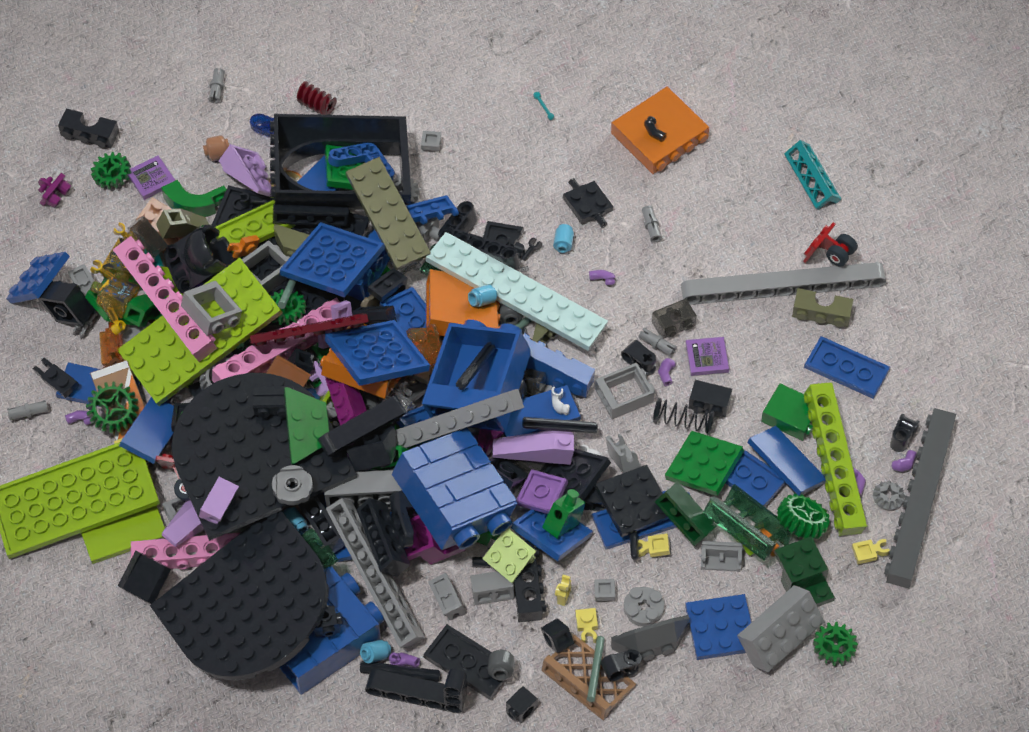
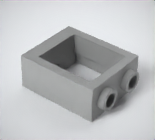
M268 240L243 258L242 261L250 269L270 255L282 267L290 257L285 256L277 245H273ZM281 267L262 281L256 277L267 293L288 279L280 275Z
M216 281L188 290L183 294L181 307L206 336L219 333L222 330L239 324L242 310ZM215 300L225 313L211 318L201 305Z
M637 363L595 379V391L611 419L646 406L654 401L655 388L652 383H648L644 369H640ZM634 378L643 394L618 404L609 388Z

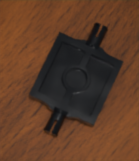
M575 178L570 179L568 183L573 190L563 193L562 197L581 224L596 220L601 228L605 227L608 223L603 216L613 211L614 207L595 181L579 185Z

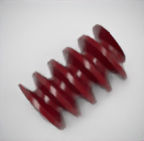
M307 81L300 85L296 96L298 103L309 107V109L321 115L331 114L337 103L336 97L332 98L331 94L326 95V91L320 92V88H315L313 84L309 85Z

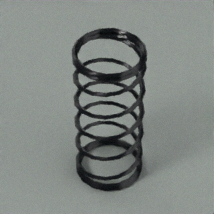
M657 399L653 413V422H657L660 419L664 410V423L667 425L675 410V427L679 426L685 413L684 424L685 429H688L695 415V431L697 432L700 430L706 416L705 432L710 434L714 420V410L710 411L709 418L708 409L705 410L700 426L697 429L698 407H695L690 423L686 427L687 404L676 425L677 402H675L666 423L667 399L664 401L661 412L662 399Z

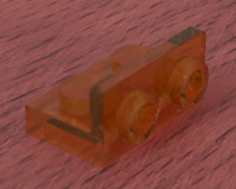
M108 322L109 328H105L104 332L99 333L101 363L103 366H106L115 356L121 360V355L118 352V348H120L119 334L115 335L111 331V326L114 322Z
M431 324L427 328L408 329L406 332L409 339L428 361L430 367H434L441 348L436 324Z

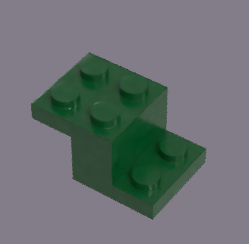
M812 536L775 549L774 554L782 568L781 582L786 592L794 585L808 590L817 607L834 601L835 596L826 581L829 569Z

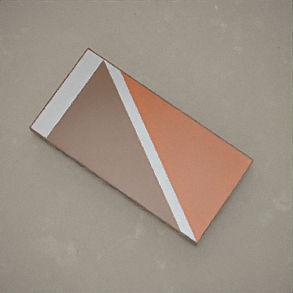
M127 360L90 373L97 392H99L97 386L100 385L103 389L105 388V382L108 383L109 387L112 386L113 381L116 383V387L120 383H123V389L129 386L130 392H135L134 398L138 399L139 403L136 405L139 406V411L136 413L139 416L145 406ZM113 394L107 395L102 399H110L112 398ZM120 396L119 404L128 409V402ZM115 404L112 407H109L110 412L113 408H116ZM115 416L112 421L119 420L122 416ZM127 423V430L123 426L120 427L121 433H118L117 429H113L115 441L123 438L132 425Z

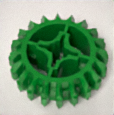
M113 381L112 386L109 387L108 383L105 382V388L102 389L98 385L97 389L99 392L92 390L91 394L93 397H88L87 400L90 404H86V409L89 410L87 416L91 417V424L96 422V429L102 426V432H106L107 428H109L110 434H113V429H117V432L121 433L120 427L123 426L127 430V423L132 425L134 423L132 418L138 417L136 412L139 411V406L136 404L139 402L138 399L134 398L135 392H130L129 386L123 389V383H120L116 387V383ZM113 394L112 398L110 399H102L107 395ZM120 396L128 402V409L119 404ZM115 404L116 408H113L110 412L109 407H112ZM97 406L106 411L105 419L97 413ZM115 416H122L121 419L112 421Z
M794 494L793 496L788 495L787 498L784 497L777 509V519L780 521V525L785 526L784 529L789 530L791 534L797 535V538L803 537L805 539L812 536L813 540L814 538L819 539L826 533L829 527L830 515L827 513V510L822 508V504H818L816 500H812L810 497H804L803 494L800 496Z

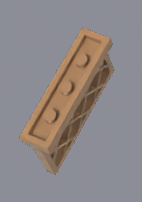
M573 635V641L581 648V652H570L569 646L559 653L555 652L552 656L548 655L543 660L541 671L600 719L604 720L608 717L609 712L636 687V683L628 677L612 682L607 677H601V672H599V689L596 691L595 701H587L589 688L587 682H590V676H586V669H592V664H585V657L594 658L595 650L576 635ZM558 657H567L568 664H560L556 659ZM571 657H582V664H571ZM572 669H583V676L573 675ZM602 682H612L613 689H602ZM616 682H624L628 687L626 689H616ZM603 694H614V700L608 703L603 699Z

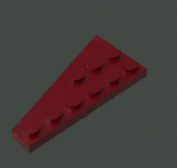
M362 313L250 335L251 344L255 343L256 346L266 345L268 340H274L277 343L286 341V337L294 336V339L305 337L306 333L312 332L316 336L325 334V330L328 329L336 332L345 330L344 326L351 325V328L364 326L363 323L368 322L367 314Z

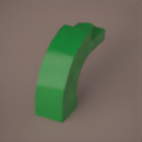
M178 180L161 187L163 198L170 208H180L203 217L216 214L215 207L220 206L227 190L223 185L208 193L195 195L187 192Z
M143 294L136 296L128 303L123 319L140 327L146 320L158 319L162 314L148 295Z

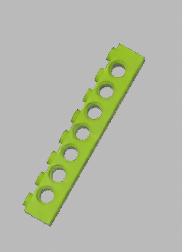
M832 382L810 384L804 392V401L808 404V418L812 421L813 425L812 435L817 442V455L821 458V472L825 475L826 479L825 489L830 496L829 506L835 517L834 527L838 530L839 536L862 534L867 524ZM839 492L843 493L845 497H842Z

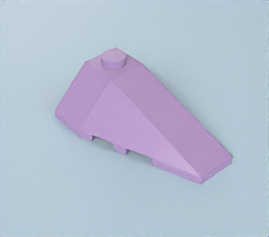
M230 144L219 159L223 171L256 193L270 197L271 184L266 180L268 173L264 171L266 166L258 152Z
M545 430L493 439L492 457L570 465L574 452V434L567 431Z
M190 500L184 503L162 532V536L175 547L204 530Z

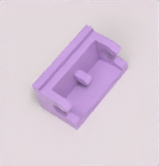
M218 477L200 509L199 517L218 524L239 486Z

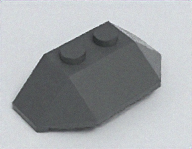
M689 615L668 619L611 637V648L618 653L630 649L637 650L644 661L651 660L661 654L669 655L677 650L689 627Z

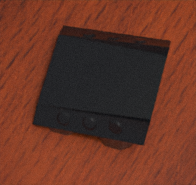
M135 550L118 586L152 604L158 597L171 569L146 554Z

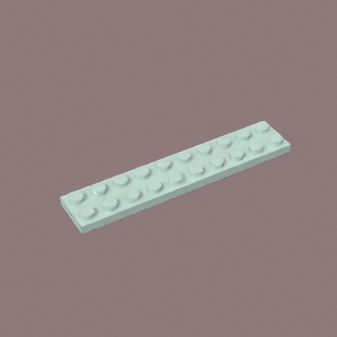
M447 232L430 251L431 254L426 256V262L473 288L488 284L492 285L497 291L496 300L587 351H589L607 326L608 320Z

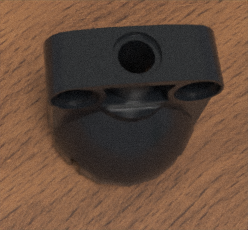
M212 225L197 227L175 244L168 245L164 251L165 260L178 291L182 294L204 285L236 261V258L232 257L234 251H227L230 243L225 237H221L215 242L211 241L220 234V231Z

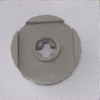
M295 465L286 466L277 475L275 474L272 480V489L279 503L296 505L309 500L313 490L312 477L302 467ZM291 482H295V485H298L293 489L287 487Z
M649 587L632 588L624 600V613L629 618V621L637 626L644 627L661 619L664 612V601L661 593ZM646 603L649 608L646 607L645 610H641L639 604Z

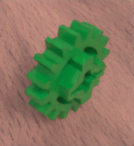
M114 152L110 156L104 153V158L99 156V161L93 162L95 167L91 168V176L96 185H100L101 188L105 186L108 187V190L112 186L118 188L119 183L124 185V179L129 180L128 174H131V165L126 156L122 157L121 153H118L116 156Z
M281 290L279 294L274 292V296H270L277 306L284 290ZM297 291L291 293L285 308H280L283 313L274 319L272 323L279 321V325H282L283 322L289 325L290 321L296 323V318L302 319V314L306 313V302L303 299V295L299 296Z
M835 622L834 626L827 623L826 628L820 626L819 632L815 633V639L813 640V645L815 646L814 653L819 652L818 659L824 657L825 664L832 661L833 666L836 665V662L843 665L844 660L850 662L851 656H855V649L858 646V643L855 642L857 636L851 635L852 629H845L846 624L839 627L838 622Z

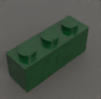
M678 481L654 501L693 546L697 545L717 527Z

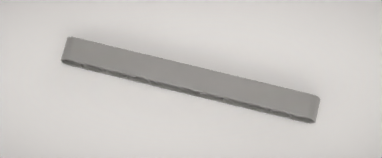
M875 262L844 265L842 267L832 266L686 280L681 283L683 302L687 305L790 296L796 295L797 288L815 291L816 293L876 288L886 284L883 264Z

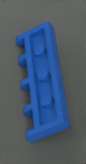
M447 195L406 205L414 222H421L423 225L427 224V219L437 217L438 220H443L446 214L452 213L453 216H458L459 214L457 208Z

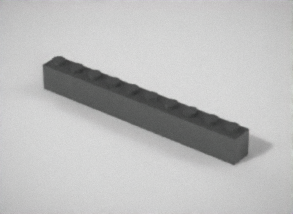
M934 408L932 415L928 414L925 425L929 427L928 431H923L921 442H924L923 447L919 446L916 456L920 460L919 463H914L912 474L915 475L914 480L910 479L907 489L911 491L910 496H905L903 507L906 510L905 513L901 512L898 524H902L901 529H896L893 540L897 541L896 547L891 546L889 553L892 561L886 564L884 572L885 575H888L886 583L910 588L957 415L955 413Z

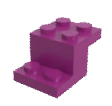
M419 515L410 518L414 535L412 547L404 549L408 560L420 556L431 565L466 550L459 549L457 544L441 550Z

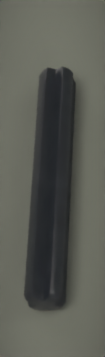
M491 342L486 343L458 379L456 387L464 390L495 350V345H492Z
M524 417L522 420V427L526 429L594 434L598 430L596 422Z
M364 661L360 663L359 670L365 674H369L372 669L434 682H439L440 671L435 669L376 662L366 663Z

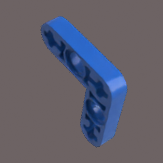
M372 143L332 149L329 152L328 163L332 166L340 167L360 162L366 163L380 157L392 181L395 174L383 154Z

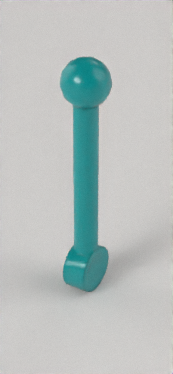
M535 92L533 94L534 99L539 101L547 113L548 119L553 120L554 114L550 113L540 98V92Z

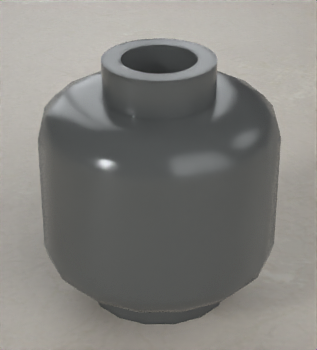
M500 303L498 314H500V321L502 323L516 325L522 320V314Z
M504 649L493 651L488 658V674L499 681L511 677L514 672V656Z

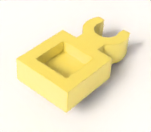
M667 533L648 536L647 542L638 540V547H642V549L638 550L639 557L644 556L646 553H649L650 557L670 555Z
M881 539L876 544H873L872 540L853 543L852 550L857 564L876 561L877 555L887 556L890 552L889 548H881V546L886 545V539Z
M562 575L561 584L559 583L555 590L557 604L565 606L571 591L570 576Z
M596 608L575 610L577 631H583L581 640L585 643V638L591 636L593 643H596L597 634L594 631L598 630Z

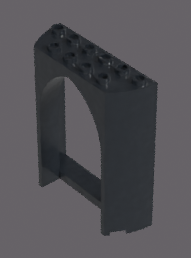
M274 114V121H270V132H273V134H270V145H273V147H270V158H273V160H270V171H273V173H270V184L274 185L270 189V198H274V204L348 207L349 210H364L355 191L312 190L291 179L286 174V170L302 159L325 154L326 145L347 147L362 143H372L377 146L383 155H399L402 192H399L404 204L410 205L411 180L406 116Z

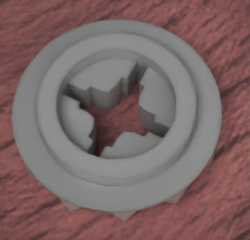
M890 480L884 483L881 481L879 485L875 486L873 499L879 507L893 510L900 507L904 502L905 494L903 488L898 486V483H892ZM888 490H890L892 494L890 500H888V497L886 495Z

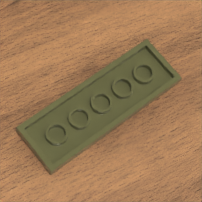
M380 157L346 171L345 175L379 239L384 243L385 250L396 270L431 254Z

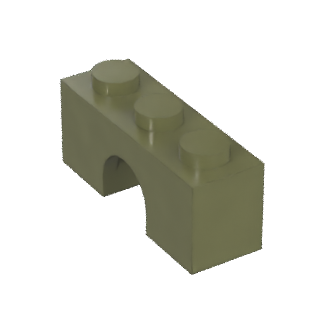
M797 288L792 317L799 320H810L820 324L826 323L848 328L854 299L835 295L831 305L821 306L815 300V291Z

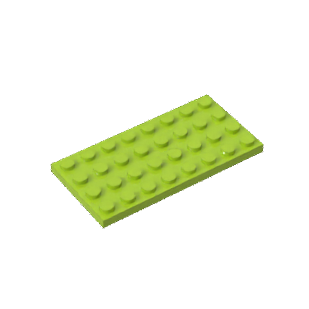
M238 258L205 283L216 281L238 305L242 313L238 325L212 334L216 339L213 343L217 349L203 360L197 361L163 315L117 349L122 358L127 360L133 373L158 406L248 340L250 335L256 334L283 313L241 258ZM215 300L201 305L211 318L225 313Z
M119 442L0 485V534L8 558L17 557L159 505L160 502L146 460L120 447Z

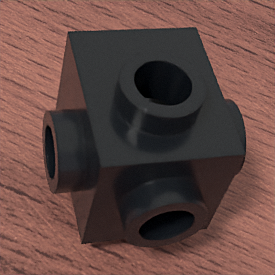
M327 605L319 627H315L313 630L316 637H330L335 635V633H340V625L343 624L341 612L337 613L335 606Z

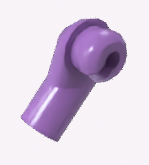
M606 270L589 271L590 280L605 279L606 285L615 284L614 278L616 277L613 273Z
M670 358L664 359L658 370L664 386H669L673 383L669 371L675 367V361Z
M77 410L65 415L68 424L83 419L84 424L88 425L90 424L91 417L87 416L88 411Z
M908 450L905 458L892 462V469L899 472L910 470L917 453L913 450Z
M853 468L861 497L866 480L856 468Z
M394 652L389 655L390 664L409 665L412 667L420 665V658L406 653Z

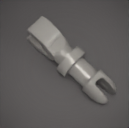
M94 310L84 326L76 325L73 335H75L76 331L82 329L80 339L83 338L87 327L92 325V320L99 313Z

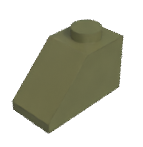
M277 224L274 225L275 239L285 256L291 257L309 236Z

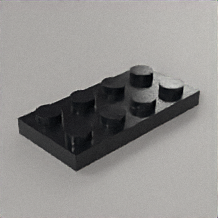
M446 624L423 654V658L447 673L449 669L464 671L467 675V686L490 700L505 681L496 680L488 674V658L492 652Z

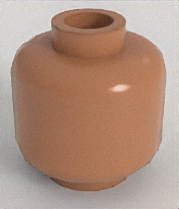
M222 135L207 138L206 145H203L205 156H209L212 161L219 160L229 147L228 139H225Z

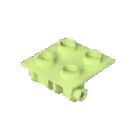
M508 528L501 533L482 559L513 583L526 564L534 562L536 550Z

